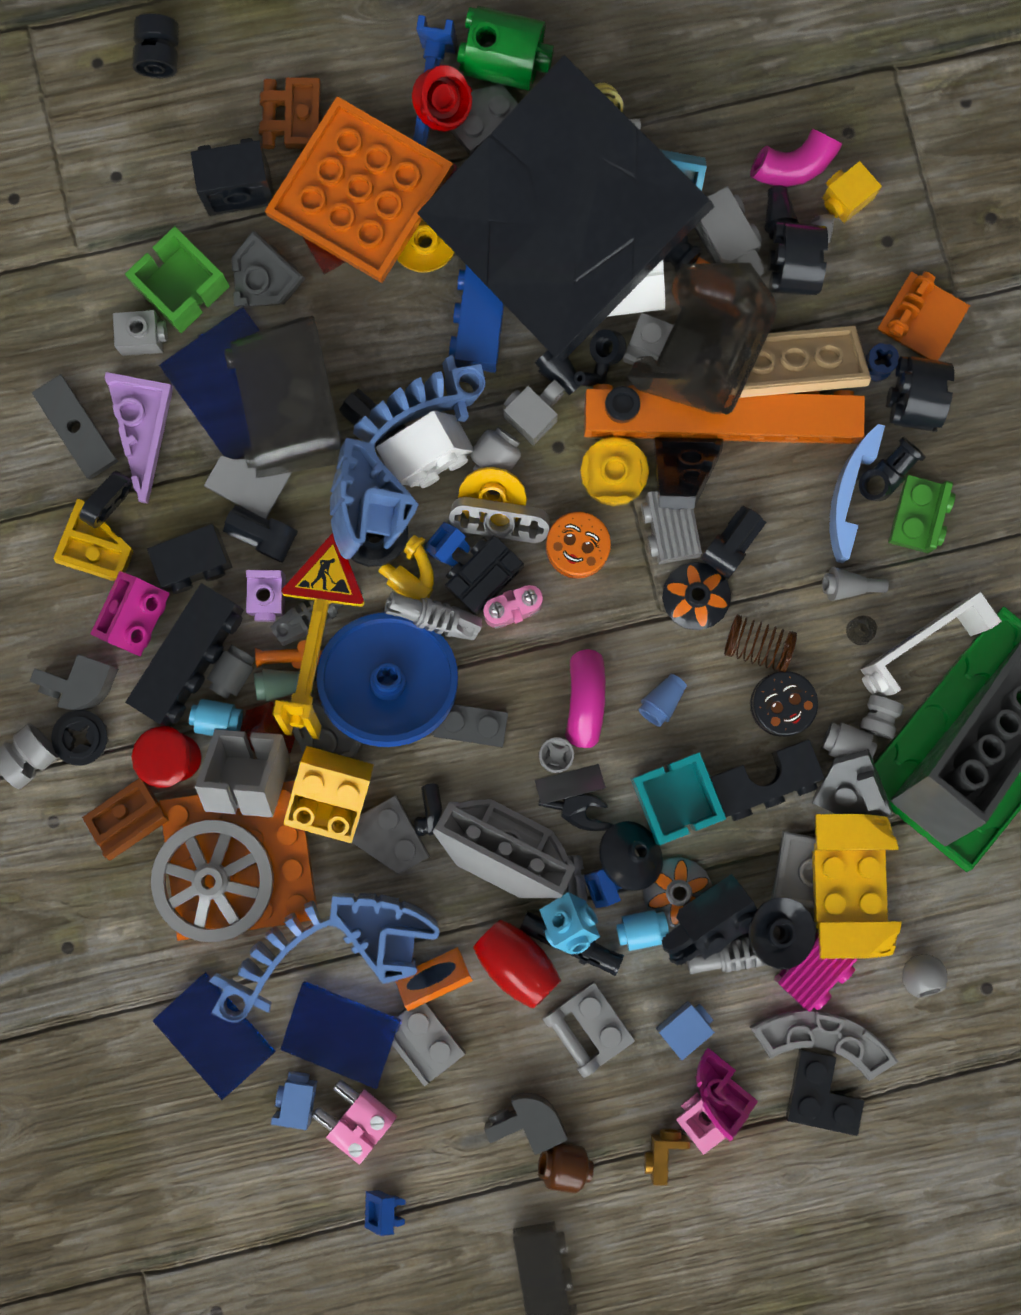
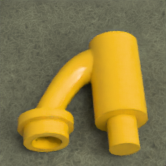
M413 535L407 542L404 553L407 554L406 558L409 560L415 557L420 577L417 578L401 565L395 568L390 563L381 566L378 572L388 579L386 585L398 594L420 600L425 597L430 598L434 591L432 589L434 573L423 547L425 539Z

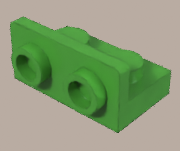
M907 475L903 483L888 543L924 553H930L937 546H942L947 532V526H943L945 514L951 512L955 501V493L951 492L953 482L945 481L940 484Z

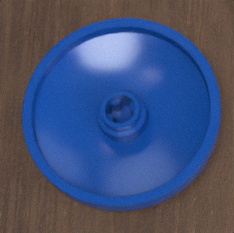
M385 612L360 617L342 627L325 646L317 668L319 699L330 721L348 737L358 742L378 747L402 746L429 735L440 726L451 711L458 688L457 663L453 651L441 634L435 633L434 630L430 632L425 627L423 629L417 628L413 621L386 614Z

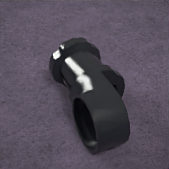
M902 437L899 440L900 445L886 460L882 459L874 469L866 471L861 476L858 485L860 493L863 497L872 501L887 499L905 481V474L918 460L923 461L926 456L913 443ZM874 476H881L885 482V487L880 494L872 495L868 491V482Z

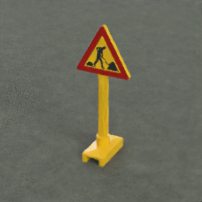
M333 533L281 590L283 596L314 601L296 693L292 694L291 702H275L273 715L284 735H292L293 726L298 728L306 727L312 739H319L322 726L312 707L313 697H311L329 605L336 603L363 607L365 604L349 560L341 556Z

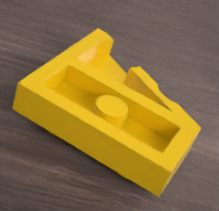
M77 499L53 559L58 564L115 582L119 571L126 573L134 552L105 522L98 528H93L79 519L80 511L85 502Z

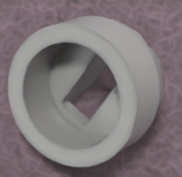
M817 215L811 220L810 224L827 226L828 243H831L834 215Z

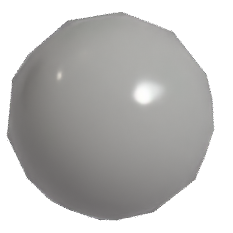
M927 954L916 955L905 963L902 971L903 984L907 991L915 997L930 996L945 989L947 970L941 960Z

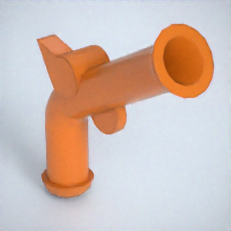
M306 640L300 641L296 649L262 651L255 648L256 668L263 664L292 663L294 668L300 669ZM320 650V652H319V657H318L317 666H318V663H319L321 654H322V652H323L322 650Z

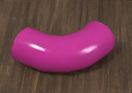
M812 129L803 145L794 151L781 152L765 146L758 153L752 165L750 177L761 183L773 186L788 187L804 184L825 171L838 154L842 143Z
M587 649L576 652L569 661L571 698L565 736L572 745L580 748H591L599 742L605 707L606 679L604 659L597 651Z

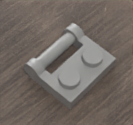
M594 981L542 1018L548 1028L552 1027L570 1052L579 1066L577 1070L582 1078L595 1072L601 1065L635 1042ZM570 1012L573 1013L599 1051L592 1057L587 1054L563 1019Z

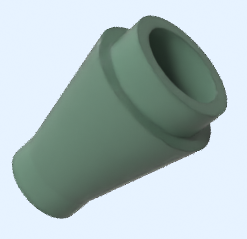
M262 669V672L253 673L256 700H265L268 703L296 693L300 671Z

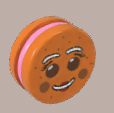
M571 512L563 515L554 522L547 535L546 553L549 562L557 572L569 578L582 579L594 575L604 566L610 553L611 539L608 529L600 519L586 512Z

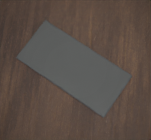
M599 764L535 780L541 805L606 788Z

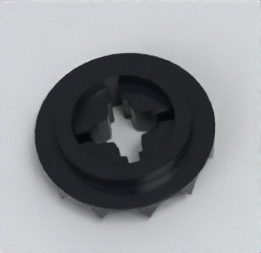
M70 711L60 717L53 727L51 735L53 749L59 758L68 764L76 766L91 764L104 754L106 744L109 741L106 730L107 726L98 715L90 711ZM84 729H87L88 732L85 737L92 745L79 744L77 747H74L76 738L69 730L82 732Z

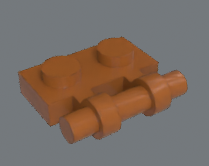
M286 77L285 90H277V81L274 79L264 80L263 91L260 92L263 119L259 122L262 148L274 149L276 137L284 135L286 148L304 149L320 124V78ZM285 106V120H276L277 107Z

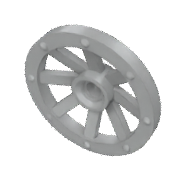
M223 820L200 821L178 830L161 847L154 861L151 874L152 896L162 918L179 934L201 942L225 941L249 930L266 911L274 886L272 863L263 844L247 829ZM204 833H220L211 861L207 863L195 836ZM233 837L243 843L251 853L224 867L222 862L230 839ZM184 843L197 868L195 871L170 863L175 852ZM257 863L260 877L259 888L230 881V876ZM166 874L190 881L192 886L169 899L166 889ZM207 875H211L215 879V885L212 888L205 885L204 881ZM230 892L256 900L249 912L240 919L224 893ZM198 895L200 898L194 924L181 917L174 908ZM211 899H214L230 926L216 929L205 928Z

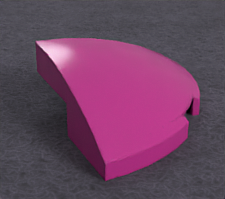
M707 1048L698 1064L697 1086L699 1087L703 1102L702 1105L710 1120L731 1142L749 1117L758 1100L731 1079L736 1070Z

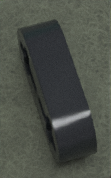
M117 470L114 471L85 502L80 511L79 519L93 528L101 526L129 494L133 485L132 479Z

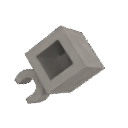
M554 380L540 396L529 386L522 392L516 390L504 403L506 407L504 409V419L534 446L557 423L558 414L551 406L564 395L563 391L565 389Z

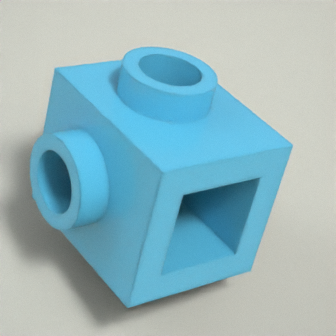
M570 892L540 909L547 928L545 929V936L554 948H558L571 955L588 949L590 943L600 938L595 925L598 923L595 912L587 905L584 899Z

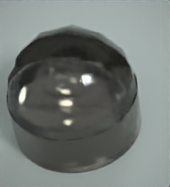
M866 615L855 617L846 627L848 638L856 645L869 643L877 633L875 620Z

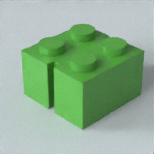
M174 226L152 247L163 265L159 268L153 258L146 253L125 275L131 284L182 333L203 313L200 308L203 303L209 307L230 286L223 273Z

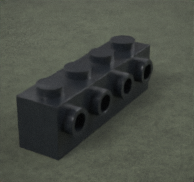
M200 583L125 703L160 725L171 727L173 723L179 722L186 711L185 703L191 693L195 694L205 681L203 674L210 663H216L224 650L222 644L229 633L234 634L241 625L243 619L241 614L244 609Z

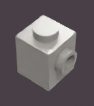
M155 310L113 313L114 346L122 356L163 353V342L168 340L167 326L165 321H161Z

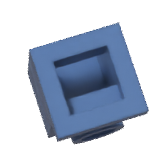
M288 1072L285 1086L279 1085L275 1107L281 1108V1110L274 1114L271 1125L307 1130L311 1124L317 1081L309 1080L310 1075L307 1073Z

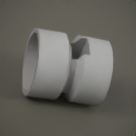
M28 723L13 735L12 744L5 742L0 746V774L13 787L22 789L36 777V769L45 770L59 756L55 753L51 742L34 725Z

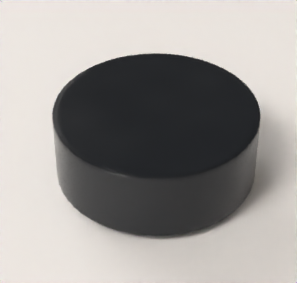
M620 386L609 392L605 401V411L611 420L617 423H628L637 416L640 409V398L636 391L630 387Z

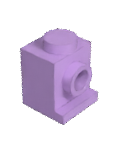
M246 570V613L250 616H255L254 621L275 622L276 616H283L285 614V596H283L281 590L286 585V575L281 570ZM264 589L269 590V599L264 602L259 601V592Z

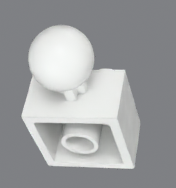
M439 411L430 412L375 447L385 466L402 485H409L410 487L421 486V488H426L440 479L438 474L449 468L452 471L468 462L467 456L473 452V446L460 422L457 421L456 415Z

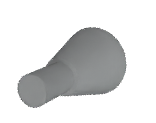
M831 567L829 572L825 573L822 581L823 592L827 594L830 601L865 594L866 592L887 593L889 588L887 579L867 578L837 567Z

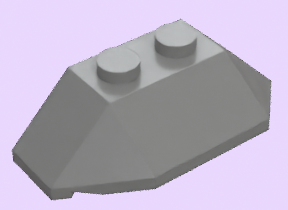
M492 799L472 800L462 803L449 802L433 831L458 867L518 898H561L576 868L573 862L568 859L565 849L552 830Z

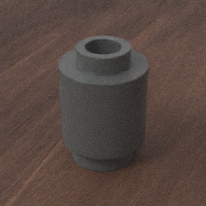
M231 644L228 651L224 650L208 675L207 679L212 682L209 688L226 699L230 693L237 696L254 669L252 664L255 658Z

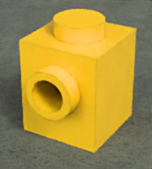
M859 161L845 173L842 169L837 171L826 182L828 188L822 199L825 201L824 205L827 211L834 215L835 218L839 217L843 223H846L875 199L882 186Z

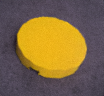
M616 436L603 438L591 446L583 456L580 469L582 485L589 496L601 504L610 506L628 504L640 495L647 484L649 475L647 457L629 439Z

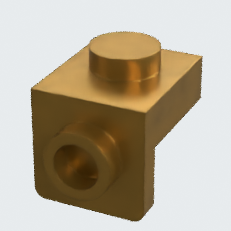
M661 1129L660 1134H651V1152H645L644 1172L645 1174H650L653 1185L668 1186V1149H690V1140L687 1135H681V1130Z

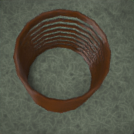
M737 614L727 639L725 656L732 657L737 649V659H740L744 652L743 660L745 662L751 656L752 664L758 658L759 666L765 661L766 668H769L772 664L774 671L779 667L778 671L786 672L796 645L797 633L789 631L780 662L774 669L775 656L783 637L784 628L781 630L773 659L767 667L768 653L777 627H774L767 653L760 664L761 650L769 630V624L767 625L760 650L754 662H752L754 647L762 626V622H760L753 647L745 660L747 643L755 620L751 623L746 644L738 657L740 640L747 623V617L743 623L738 643L733 651L742 623V615Z

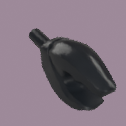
M585 793L566 798L564 802L554 801L542 805L539 799L538 806L561 810V817L579 829L606 831L613 826L611 823L589 819L586 816V810L589 806L608 808L605 801L593 794Z

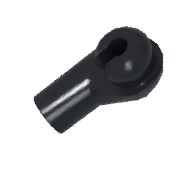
M433 783L421 787L426 817H417L414 820L418 836H424L425 834L433 835V831L442 814L439 786Z

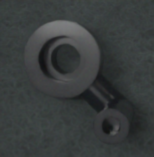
M608 329L595 333L590 342V354L596 361L594 373L578 371L574 375V382L577 385L589 387L605 384L609 366L620 362L625 355L626 342L624 337L619 332ZM611 343H613V349L610 353L609 347Z

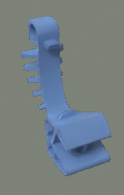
M452 354L445 358L442 363L445 379L443 378L442 371L434 372L425 385L421 377L413 380L405 392L401 387L398 388L388 398L386 404L382 400L370 411L369 419L364 416L355 424L353 434L363 441L350 438L345 439L340 449L336 467L337 472L334 476L331 488L332 495L330 497V515L333 516L331 519L332 532L343 558L350 559L354 556L365 541L366 532L385 535L383 546L385 549H389L404 531L419 505L378 458L375 452V445L402 424L426 416L432 411L443 412L454 409L457 421L465 422L469 418L466 407L476 401L485 387V377L481 364L456 368ZM459 382L469 383L473 392H465L460 387ZM444 383L448 396H444Z
M333 893L331 914L323 919L319 916L315 902L310 901L304 904L305 911L313 923L310 926L303 928L295 913H291L284 918V923L296 935L289 942L277 926L272 927L266 932V938L281 950L276 957L262 941L257 942L250 949L252 957L268 965L265 972L249 958L245 959L239 966L238 975L258 982L254 991L218 973L209 980V982L224 989L212 1014L225 1021L239 1022L248 1015L253 1005L269 1013L272 1002L259 995L265 982L292 948L317 930L327 926L337 927L346 934L343 940L347 944L353 943L350 949L354 954L359 952L383 984L415 975L417 973L416 959L412 957L414 937L436 939L440 933L438 923L426 911L409 902L403 901L400 903L399 898L387 895L377 897L376 893H360L358 897H355L354 893ZM230 995H239L245 1002V1008L237 1012L230 1010L226 1004V998Z

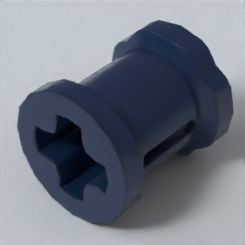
M879 343L865 356L871 381L880 382L885 380L898 366L899 353L893 345ZM883 359L886 363L885 365L877 366L874 361Z

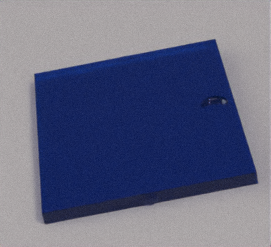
M243 307L206 333L200 334L196 340L159 365L224 457L234 460L240 459L268 438L274 437L275 433L293 421L282 415L278 409L282 400L288 398L290 394L288 388L294 377Z

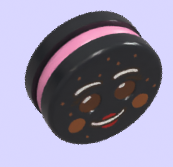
M779 671L763 678L755 686L750 698V711L755 723L763 731L773 736L787 737L798 734L811 725L818 711V697L813 685L804 676L791 671Z

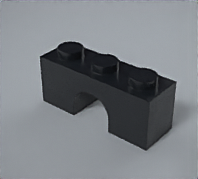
M804 740L771 753L776 764V774L774 779L765 786L753 783L748 777L744 765L711 776V782L725 817L731 816L733 821H737L752 815L751 808L764 803L767 809L785 802L783 795L793 791H797L798 796L817 790L818 786L816 783L824 780L825 777L810 740Z

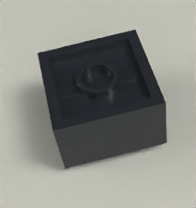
M252 138L241 139L240 144L216 148L204 145L199 146L198 151L190 152L196 191L209 216L267 207L274 197L270 167L260 140L253 141Z

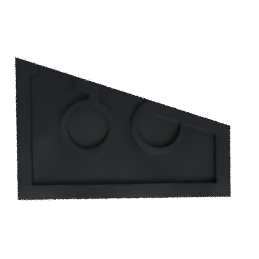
M655 437L654 457L659 508H669L672 510L683 508L695 509L722 452L723 439Z

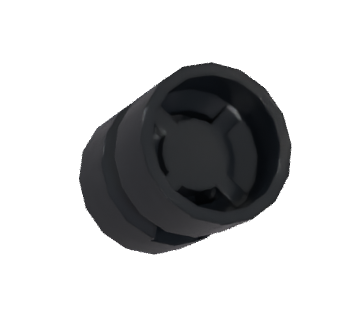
M149 13L137 16L134 20L133 39L136 45L133 48V70L140 75L150 78L164 79L175 76L178 64V53L175 49L178 46L179 40L178 22L161 14Z

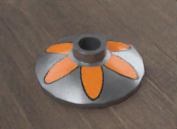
M682 857L668 858L663 861L662 870L656 882L650 887L643 889L644 902L649 911L655 910L656 913L664 911L668 926L676 928L680 925L677 920L679 909L710 889L712 882L706 871L696 862ZM678 886H682L686 892L685 897L681 900H677L673 896V890Z

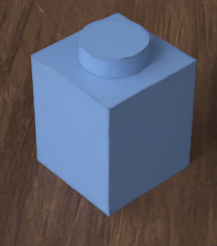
M689 1001L656 1027L659 1034L681 1060L685 1059L715 1033L709 1026L714 1021L701 1004L694 1008Z

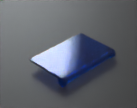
M205 972L164 1009L153 1022L220 1099L223 1100L272 1056L276 1050L246 1017L239 1022H229L212 1014L223 991L218 986L209 982L211 977ZM227 997L226 1004L228 1008L235 1012L240 1011Z
M304 981L301 985L280 1050L377 1089L402 1020Z

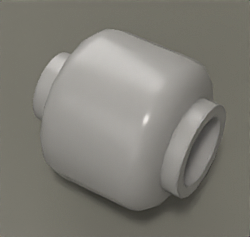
M497 427L495 431L491 429L485 430L474 445L473 452L470 453L471 459L476 463L473 470L496 467L511 472L521 457V451L518 448L520 442L500 427Z

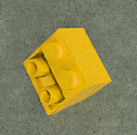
M306 746L283 825L352 844L374 764Z

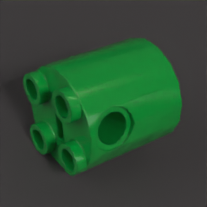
M479 5L477 8L469 7L465 22V28L468 29L467 42L461 41L457 57V63H460V71H463L465 76L531 91L537 71L548 73L552 63L554 46L543 43L546 22ZM487 42L494 43L490 47H482Z

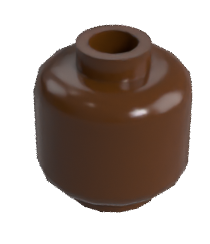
M564 1143L543 1151L538 1163V1176L540 1179H543L545 1186L550 1190L578 1193L583 1189L586 1182L589 1183L591 1181L594 1171L593 1162L588 1159V1154L584 1147Z

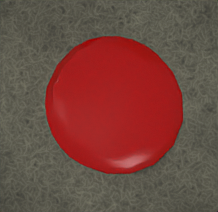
M450 65L436 66L425 71L415 81L412 90L414 110L422 122L433 130L442 132L455 130L465 122L471 111L473 100L471 95L472 88L470 85L468 86L463 74L455 67Z
M168 726L150 728L141 734L135 742L132 752L133 769L138 777L146 784L157 788L171 787L178 782L192 777L199 769L202 759L200 748L192 738Z

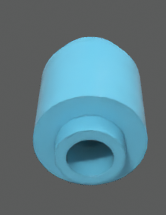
M200 699L198 705H192L189 725L194 726V732L197 734L213 736L215 729L240 731L242 727L243 709H237L235 704Z
M655 910L625 915L622 916V923L616 925L620 946L627 944L628 951L662 945L661 940H663L666 934H669L664 911L656 913Z

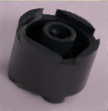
M776 222L773 242L777 243L776 250H770L768 256V271H774L770 275L769 292L810 296L820 294L827 262H823L824 250L828 251L827 226Z
M900 356L895 375L898 377L896 387H890L886 399V407L891 408L890 423L896 426L937 432V427L942 428L950 409L953 392H948L947 380L954 381V366L949 362L913 356Z

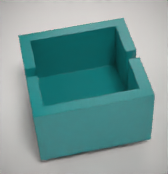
M700 752L667 764L669 772H665L664 767H660L630 779L656 845H662L690 834L688 828L684 827L690 824L693 831H698L726 820Z

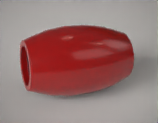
M501 919L473 946L482 967L489 977L513 999L532 1009L540 1004L561 982L555 966L545 951L525 932Z

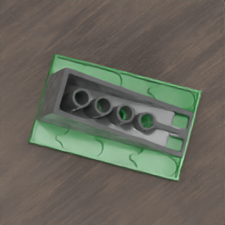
M1004 606L996 613L1002 622L976 636L965 652L960 655L925 701L916 709L897 735L874 761L892 811L899 815L903 821L920 835L927 838L932 845L949 859L953 860L966 873L976 866L1021 810V620Z

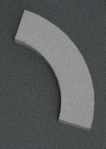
M807 1010L790 1011L773 1015L750 1026L770 1059L793 1049L822 1048L835 1052L852 1062L868 1081L898 1063V1060L887 1046L870 1031L851 1020L835 1014L821 1011L808 1012Z

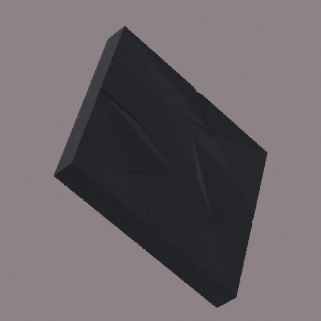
M563 55L417 214L556 359L563 362L715 206L646 135Z

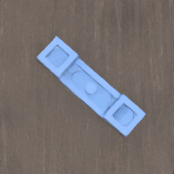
M878 424L860 441L848 457L837 479L831 501L829 527L831 545L836 562L844 563L850 559L858 525L846 522L845 519L860 464L870 465L877 458L885 425Z

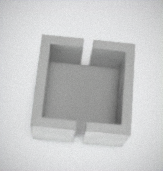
M215 729L195 785L204 811L236 814L237 809H240L242 815L273 818L291 761L283 735L252 732L250 739L257 759H253L254 756L245 732Z

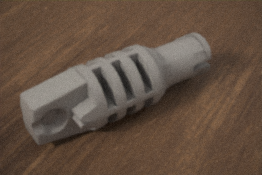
M391 592L390 597L386 601V614L413 621L417 628L423 629L425 627L427 631L432 632L434 630L435 633H443L447 637L474 640L482 628L480 617L456 606L451 607L446 603L441 605V602L437 600L432 602V599L427 597L417 600Z
M740 937L733 940L721 952L713 954L705 960L699 954L689 962L687 961L690 975L716 969L729 973L735 970L740 971L741 969L766 965L754 954L749 937Z

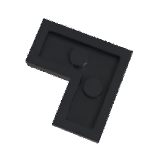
M799 1048L786 1120L858 1136L864 1100L858 1097L830 1092L836 1057Z

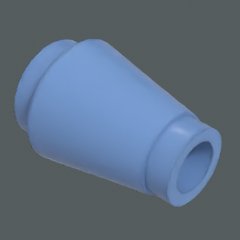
M670 674L668 678L641 700L642 705L638 709L640 714L658 727H661L664 722H669L687 684L680 677Z

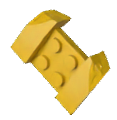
M816 814V844H814V851H812L814 922H817V929H819L820 959L875 958L893 955L902 921H888L885 850H899L896 837H894L890 820L885 816L869 814Z

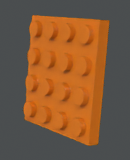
M337 96L268 204L265 213L278 223L383 283L422 221L417 212L444 185L454 170V164Z
M295 780L283 783L273 818L242 815L240 809H237L236 814L205 812L198 795L160 800L161 810L169 820L162 825L164 842L178 830L192 823L205 820H223L242 826L256 836L263 844L272 863L274 886L266 911L249 930L286 925L284 918L291 913H295L300 922L311 921L305 911L304 904L314 901L317 907L307 831L283 825ZM204 833L195 836L207 863L211 861L220 833ZM231 837L222 866L225 867L251 852L243 843ZM184 843L175 852L170 863L195 871L197 868ZM257 863L230 876V881L259 888L260 877ZM169 875L172 897L192 886L190 881ZM207 875L204 881L205 885L212 888L215 885V879L213 876ZM230 892L224 893L240 919L249 912L256 900ZM196 895L174 909L181 917L194 924L200 897ZM211 899L205 928L216 929L230 926L214 899ZM176 931L177 941L190 939Z

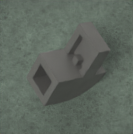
M77 654L68 680L34 668L30 682L40 685L38 692L58 699L60 693H62L57 707L73 711L88 710L100 704L107 697L118 668Z
M524 1092L512 1095L511 1103L515 1110L509 1112L508 1108H504L491 1114L488 1117L489 1122L485 1123L484 1127L490 1144L523 1129L535 1155L568 1140L565 1128L554 1106L544 1097L534 1093Z

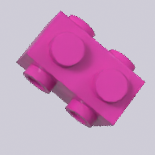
M119 571L90 635L141 657L144 648L151 641V633L158 618L165 611L166 601L170 593L135 576Z

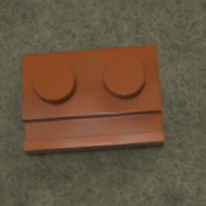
M140 778L82 817L97 845L103 851V856L109 861L169 821L161 810V806L148 784Z

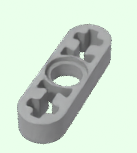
M472 497L456 499L451 506L449 515L450 524L461 532L490 537L495 535L497 538L529 543H539L545 540L550 527V517L543 509ZM462 510L469 511V519L462 518ZM481 512L485 513L484 522H480ZM494 514H503L508 517L510 522L505 526H497L491 522L490 518ZM516 517L520 518L519 528L515 527ZM531 521L538 522L537 529H530Z

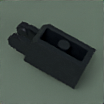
M730 874L679 909L677 920L680 925L663 937V940H661L662 948L669 953L671 963L673 962L677 966L686 964V961L689 962L699 954L705 960L711 955L721 952L726 945L742 934L749 932V925L757 907L736 878Z

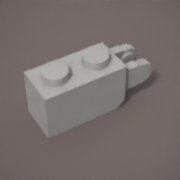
M727 186L708 196L715 207L694 228L716 267L726 272L734 269L739 279L750 286H756L761 279L760 276L764 273L763 264H761V259L758 256V251L761 247L760 242L762 241L761 235L757 227L753 223L749 224L743 214L745 213V208L740 197L737 194L733 195Z

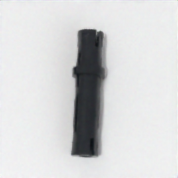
M527 911L520 930L530 937L551 946L545 936V929L547 928L544 920ZM596 940L590 943L589 948L585 951L572 954L573 957L579 959L578 963L583 965L588 963L613 976H616L624 958V955L595 943Z

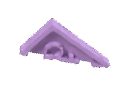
M106 372L105 380L109 386L113 401L114 415L118 420V430L124 453L128 458L133 487L137 492L139 502L148 504L173 387L171 384Z

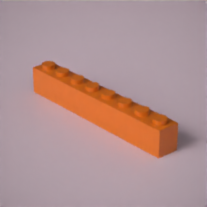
M597 384L593 386V389H586L584 437L608 438L616 436L631 439H655V437L723 439V441L858 444L864 438L865 396L854 395V391L851 390L835 391L833 395H820V391L799 392V394L732 398L731 391L717 392V389L714 387L696 388V391H682V387L665 386L661 388V391L648 390V387L644 385H631L628 387L636 391L640 398V409L637 416L628 423L614 422L606 414L605 401L607 395L613 389L612 385Z

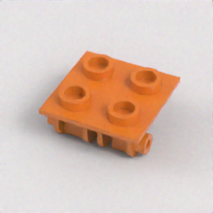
M910 272L877 330L926 359L938 361L970 305L937 287L934 283L936 278L931 273L923 272L922 275L918 276Z

